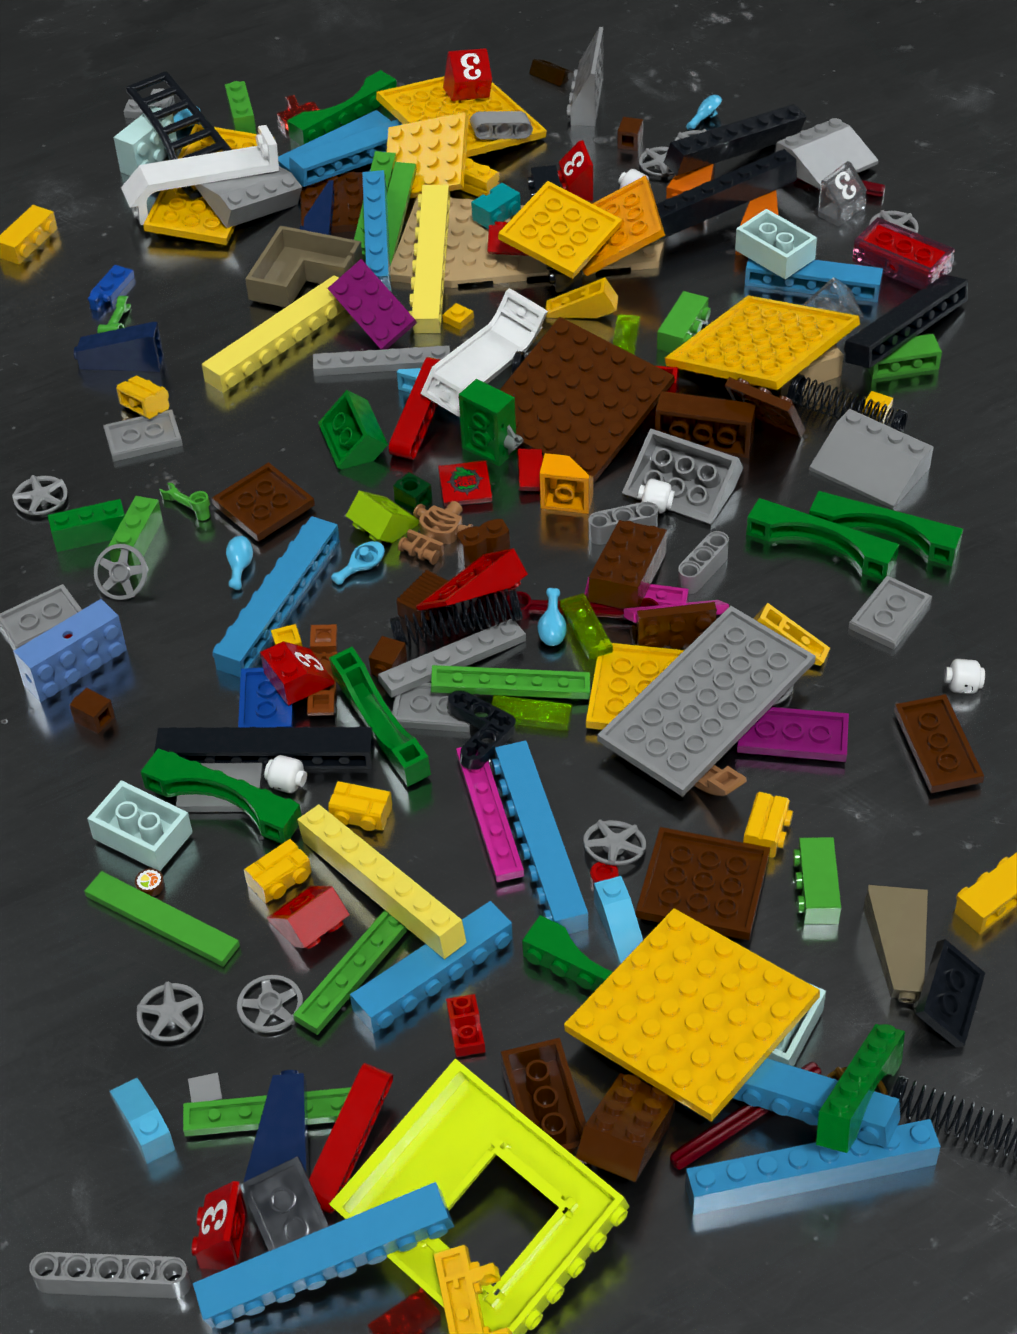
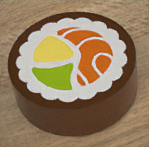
M149 868L142 870L135 878L136 889L152 897L158 895L164 889L163 875L157 869Z

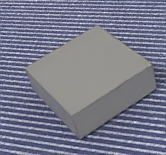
M218 1072L188 1079L191 1102L223 1100Z

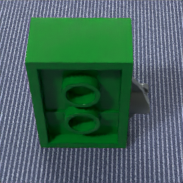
M475 379L458 394L462 448L500 467L517 451V447L523 443V438L516 434L515 397Z

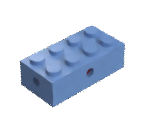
M100 599L13 652L23 685L41 703L113 658L118 657L127 648L119 615Z

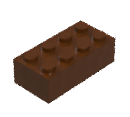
M661 391L655 413V430L735 457L749 458L754 437L756 404Z
M619 520L589 576L588 602L622 609L640 607L666 555L667 529Z
M560 1038L501 1051L502 1073L512 1106L576 1157L586 1121Z
M620 1073L586 1122L576 1158L636 1182L667 1131L677 1100L653 1085L641 1081L637 1076Z

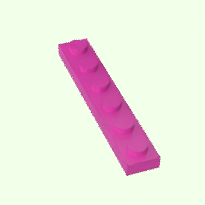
M462 747L456 748L458 762L496 882L523 877L524 869L489 762L487 761L478 769H467L460 763Z

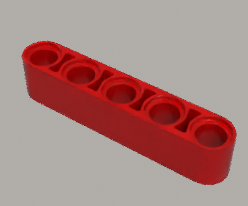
M427 357L424 360L389 443L390 455L411 460L415 459L438 406L437 403L420 393L432 366L438 363L440 359Z
M367 1063L361 1066L309 1178L322 1210L330 1214L334 1212V1209L329 1204L348 1183L394 1078V1074Z

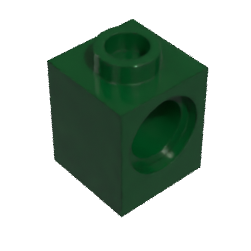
M410 472L401 479H398L393 485L395 503L412 513L418 504H423L426 508L432 503L431 484Z

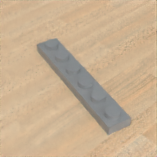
M448 345L313 354L314 376L421 368L427 357L442 360L450 353V347Z
M509 619L506 624L504 622L499 623L498 626H492L379 673L378 681L392 698L430 682L432 665L466 667L525 642L526 633L515 621L513 622L512 619Z

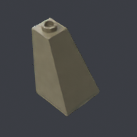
M868 885L863 909L891 998H898V1001L902 1003H915L916 1000L920 999L925 981L928 890Z

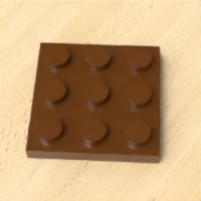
M728 378L725 387L733 401L756 404L755 419L802 438L805 428L791 399L782 395L776 397L763 387L758 389L752 387L748 381L742 378L737 380Z
M269 462L212 497L213 505L256 541L262 540L315 506L314 498Z

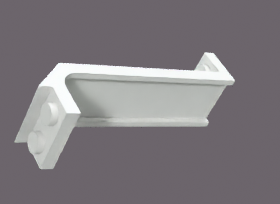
M267 125L258 126L259 134L256 135L257 146L139 165L121 187L129 208H132L133 217L138 218L140 225L144 224L148 216L147 199L152 193L157 191L279 171L277 143Z
M509 288L506 290L499 308L490 323L432 366L420 394L460 417L458 394L475 379L488 384L512 364L516 351H523L525 354L543 328L541 325L548 311Z

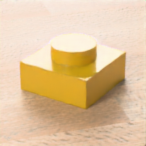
M455 303L442 315L443 322L461 330L474 318V311Z
M871 391L862 412L864 413L868 401L872 399L873 405L869 415H871L878 401L880 402V408L876 417L879 416L884 404H887V414L893 405V398Z
M296 624L271 630L274 645L284 641L302 646Z

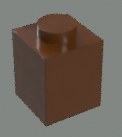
M623 117L617 133V148L638 151L643 138V119Z
M381 636L369 656L371 675L378 678L379 673L406 663V643Z
M87 687L69 704L74 722L97 734L115 718L111 700Z

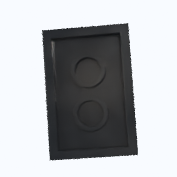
M948 940L937 941L915 1014L956 1048L964 1046L985 972Z
M299 1156L240 1184L268 1251L330 1226Z

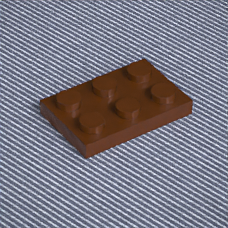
M715 602L637 611L636 645L668 649L689 647L716 620L717 609Z

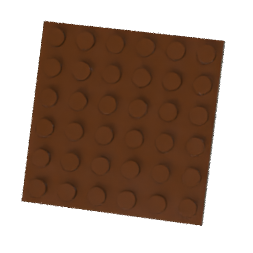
M559 317L500 390L515 397L516 434L523 438V443L520 445L527 449H542L543 458L545 453L570 456L588 475L593 476L594 484L658 403L660 392H666L674 383L675 378L669 372Z

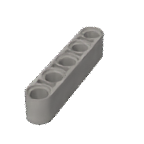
M44 1252L36 1255L30 1263V1273L38 1290L47 1294L175 1299L185 1296L191 1288V1278L187 1266L182 1259L177 1257ZM53 1270L49 1275L41 1276L45 1271ZM79 1271H85L83 1275L79 1277H73L75 1273ZM111 1272H117V1274L114 1277L108 1279L105 1278L107 1274ZM141 1274H149L146 1278L142 1280L136 1279ZM173 1275H181L180 1278L175 1281H168V1279Z

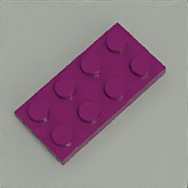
M362 259L327 288L381 350L388 349L417 324L413 316Z
M771 707L738 740L737 752L846 762L849 713Z

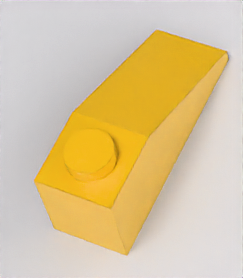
M606 277L547 300L546 310L548 313L546 317L599 318L604 315H610L617 311L618 295Z
M769 603L753 618L815 655V665L821 666L824 663L830 647Z

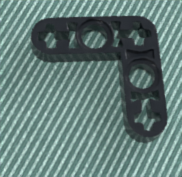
M454 691L448 696L449 713L480 729L462 746L460 763L463 767L478 769L495 754V747L503 746L514 735L516 720L511 714L468 692ZM484 712L488 715L486 717H478L475 714ZM485 738H491L495 742L484 743L481 740Z

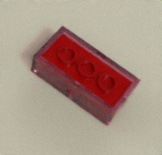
M877 217L854 240L852 261L862 266L883 268L884 275L922 290L952 270L955 249Z

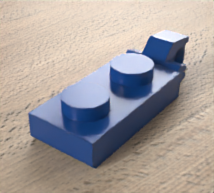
M114 265L92 289L88 297L90 309L98 311L105 302L112 303L134 278V271Z

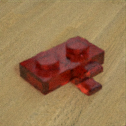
M290 95L286 97L289 103L287 109L277 113V120L284 130L287 131V120L302 112L320 109L315 102L299 106L296 97Z
M420 1288L369 1323L367 1327L370 1334H426L423 1330L439 1320L441 1316L439 1310L423 1289Z

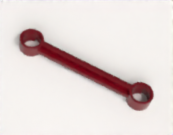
M516 591L519 603L526 605L521 608L522 620L528 618L531 614H544L547 610L548 600H531L527 593ZM508 595V596H507V601H508V604H509V607H510V610H511V613H512L511 601H510V597H509V595ZM644 598L640 607L657 606L659 604L654 599ZM558 601V609L562 615L624 618V609L591 602ZM506 606L507 615L510 617L509 612H508V609H507V606Z

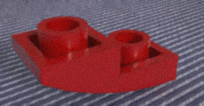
M518 449L519 491H540V470L543 462L542 449Z
M475 994L447 998L446 1004L456 1057L485 1053V1043Z

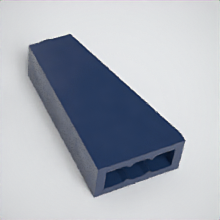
M149 322L80 337L78 346L74 347V359L78 360L79 369L160 372L164 353L158 323Z
M284 1070L280 1072V1075L272 1076L243 1182L299 1156L309 1178L307 1081L304 1073H299L297 1070Z

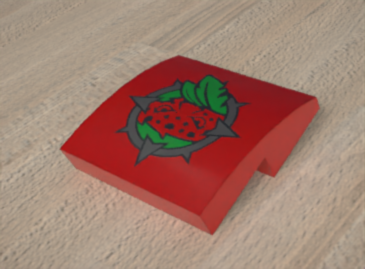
M486 460L438 466L444 507H447L451 501H456L460 505L492 502Z

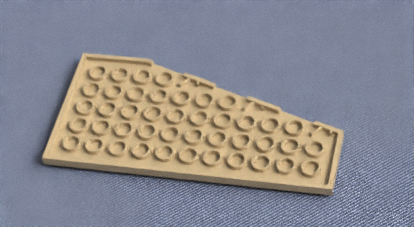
M418 197L390 266L391 281L411 283V277H415L412 262L417 259V256H414V243H418V240L415 238V227H419V224H417V210H421V207H418ZM450 197L444 287L458 288V284L493 281V284L527 281V277L549 275L546 264L531 256L489 254V229L472 220L471 202L473 200ZM513 215L504 222H509L515 215ZM666 238L651 245L648 244L600 270L630 267L631 271L659 268Z

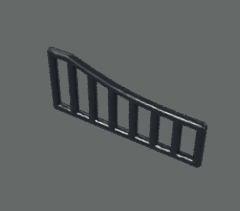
M164 71L127 86V93L154 127L170 160L178 159L175 150L209 136L215 141V144L182 158L216 153L221 150H232L168 72ZM162 81H165L170 87L145 98H142L137 92ZM173 95H177L181 102L154 113L148 106ZM186 108L192 114V116L165 127L159 121V119ZM198 122L204 128L174 142H171L168 134ZM191 186L181 187L191 200L203 197L198 190L194 191Z

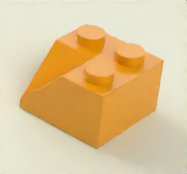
M545 453L540 470L541 509L589 514L593 498V476L588 475L570 456Z

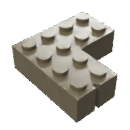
M279 226L245 278L248 299L281 307L289 306L293 303L306 281L321 284L333 275L340 278L360 259L363 260L361 241Z

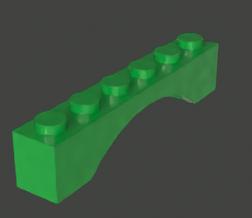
M380 70L365 78L361 89L347 101L327 109L302 112L287 120L289 138L302 146L379 108L382 104L376 100L377 92L397 87L396 79Z
M818 491L809 510L810 515L855 530L874 531L899 538L920 551L927 560L953 566L961 545L963 528Z
M761 498L758 499L747 517V535L767 542L803 540L825 545L846 556L858 567L862 574L884 580L886 576L890 575L897 562L899 544Z
M350 647L329 657L333 678L367 727H372L373 737L406 786L408 787L430 776L428 755L417 739L410 735L391 713L377 690L365 664L354 648Z
M158 748L140 771L144 788L165 797L192 794L207 795L226 800L238 806L251 817L262 836L281 844L289 840L299 827L297 819L302 816L300 804L290 798L285 799L267 789L252 786L245 780H237L227 776L220 770L207 768L197 761H189L174 752H167Z
M541 915L522 940L523 957L530 963L542 965L559 977H566L577 982L584 989L596 991L613 973V971L603 968L584 955L571 940L564 926Z
M888 1024L874 1025L819 1110L816 1145L848 1153L857 1138L866 1108L878 1083L885 1075L894 1077L902 1064L905 1031L895 1029V1027Z

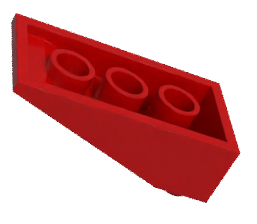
M514 548L483 554L419 603L416 608L419 611L443 607L490 593H497L504 589L511 590V588H517L521 584L520 580L527 576L528 573Z

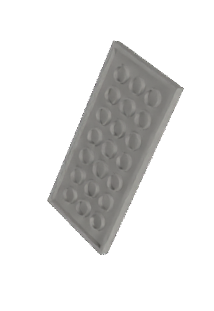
M730 606L597 735V741L683 797L815 663L816 656L733 606Z

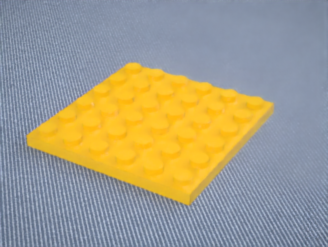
M445 76L378 91L376 94V100L402 124L466 112L469 117L466 158L545 138L547 130L493 82L489 98L452 101L443 89ZM522 111L526 113L533 131L529 137L524 139H479L471 127L470 118L476 112Z
M748 295L667 355L665 363L666 366L678 367L680 370H688L696 374H706L715 378L725 379L730 377L735 380L742 378L752 386L778 390L819 356L823 355L829 348L837 344L843 337L851 333L853 329L860 325V320L857 315Z
M673 908L564 1023V1029L568 1034L712 1122L820 998V990Z

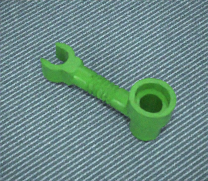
M119 296L117 298L116 309L107 325L100 324L98 326L97 333L124 328V325L119 323L122 315L130 310L131 304H126L128 296Z
M167 483L168 491L159 489L162 499L177 501L195 511L198 520L204 521L210 518V501L206 492L197 491L188 497L179 492L173 483Z

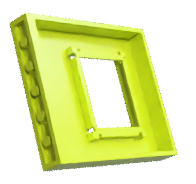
M454 1059L329 1205L344 1219H348L436 1182L442 1191L448 1210H450L497 1155L559 1207L504 1273L501 1281H498L494 1287L491 1284L481 1286L483 1293L478 1294L485 1327L488 1326L491 1332L507 1327L513 1334H525L528 1329L533 1330L543 1318L542 1312L550 1303H556L561 1298L565 1290L563 1287L570 1278H576L583 1271L586 1265L585 1260L589 1255L602 1248L607 1240L606 1235L612 1227L619 1226L625 1220L628 1214L627 1209L630 1206L621 1194L457 1059ZM567 1208V1212L564 1214L563 1210ZM426 1238L417 1242V1246L405 1252L398 1250L387 1255L396 1266L444 1308L434 1254L450 1249L439 1238ZM499 1289L500 1292L495 1295L494 1293Z

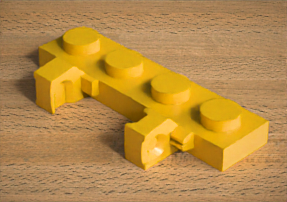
M466 1245L435 1253L434 1259L449 1334H513L507 1327L491 1332L488 1326L485 1327L478 1294L483 1293L481 1286H488L501 1281L499 1268L494 1263L480 1266L478 1261L471 1262Z

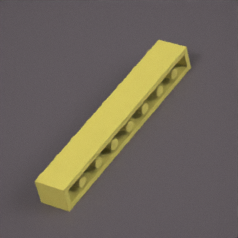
M423 185L422 194H418V207H421V210H417V224H419V227H415V238L418 240V243H414V256H417V259L412 262L413 273H415V277H411V289L414 290V294H410V307H412V311H408L417 321V324L413 326L414 334L441 333L450 212L449 185Z
M333 275L202 363L205 382L222 393L226 392L346 310L327 289L338 277Z
M318 804L297 819L302 840L307 846L443 959H446L467 943L462 919Z

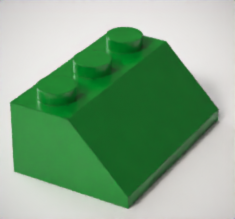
M348 390L343 393L318 422L338 469L342 470L373 462L388 446L368 400Z
M121 499L48 515L56 551L61 552L112 540L125 516Z

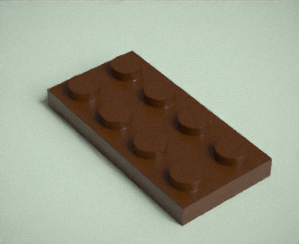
M946 694L895 704V715L930 793L983 783L984 774Z

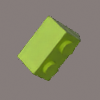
M360 490L346 514V517L353 521L352 525L361 531L366 530L370 533L369 538L380 543L383 541L394 543L405 535L409 529L412 530L419 524V519L389 498Z

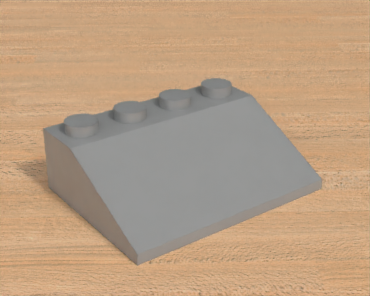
M603 27L598 28L579 61L578 69H574V81H572L569 104L567 105V117H571L572 126L595 127L603 84Z
M832 118L827 122L817 124L815 127L803 130L800 133L776 142L775 153L785 149L796 158L797 178L819 189L835 183L837 175L841 172H846L849 176H852L877 165L879 161L852 127L843 123L838 118ZM842 175L839 181L845 179L846 175Z
M280 166L279 171L194 185L226 228L298 205L302 186L293 174Z
M849 409L836 422L811 463L809 470L894 509L930 468L933 446Z
M650 428L622 494L637 499L640 486H645L649 479L669 483L672 488L671 490L675 491L671 508L668 511L712 525L735 489L743 466L738 457Z

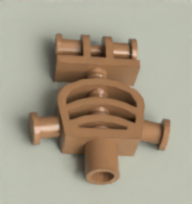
M451 501L445 509L433 505L427 510L425 505L418 504L414 509L413 515L419 518L420 533L409 529L407 531V538L402 537L399 541L398 550L401 552L404 550L408 551V554L412 557L418 553V559L422 561L427 559L430 564L435 565L439 556L442 557L444 555L443 544L455 542L459 531L473 527V525H462V516H459V514L463 511V508L456 501Z

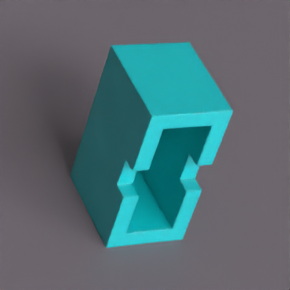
M504 183L498 184L490 190L489 195L483 194L471 202L472 220L489 229V225H495L497 221H506L521 210L520 193Z

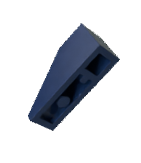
M333 180L328 181L304 217V226H300V230L331 235L335 196Z

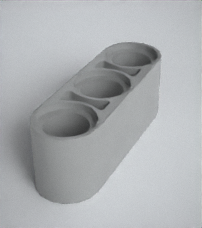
M522 111L476 112L470 118L471 127L479 139H524L529 137L533 131L526 113Z
M647 501L592 513L588 518L589 540L597 545L607 544L619 520L658 527V507L656 504Z
M721 531L709 533L682 561L678 567L679 588L689 589L688 594L698 592L726 562L729 545L727 534Z

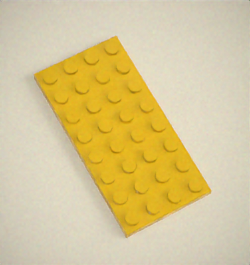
M195 124L190 135L204 128L199 124ZM214 127L232 150L257 146L256 135L258 134ZM209 136L182 148L178 159L213 145L215 141ZM194 185L191 186L194 191L197 190ZM181 187L160 191L143 224L144 231L222 245L228 244L236 227L235 225L226 228L203 197L191 200Z

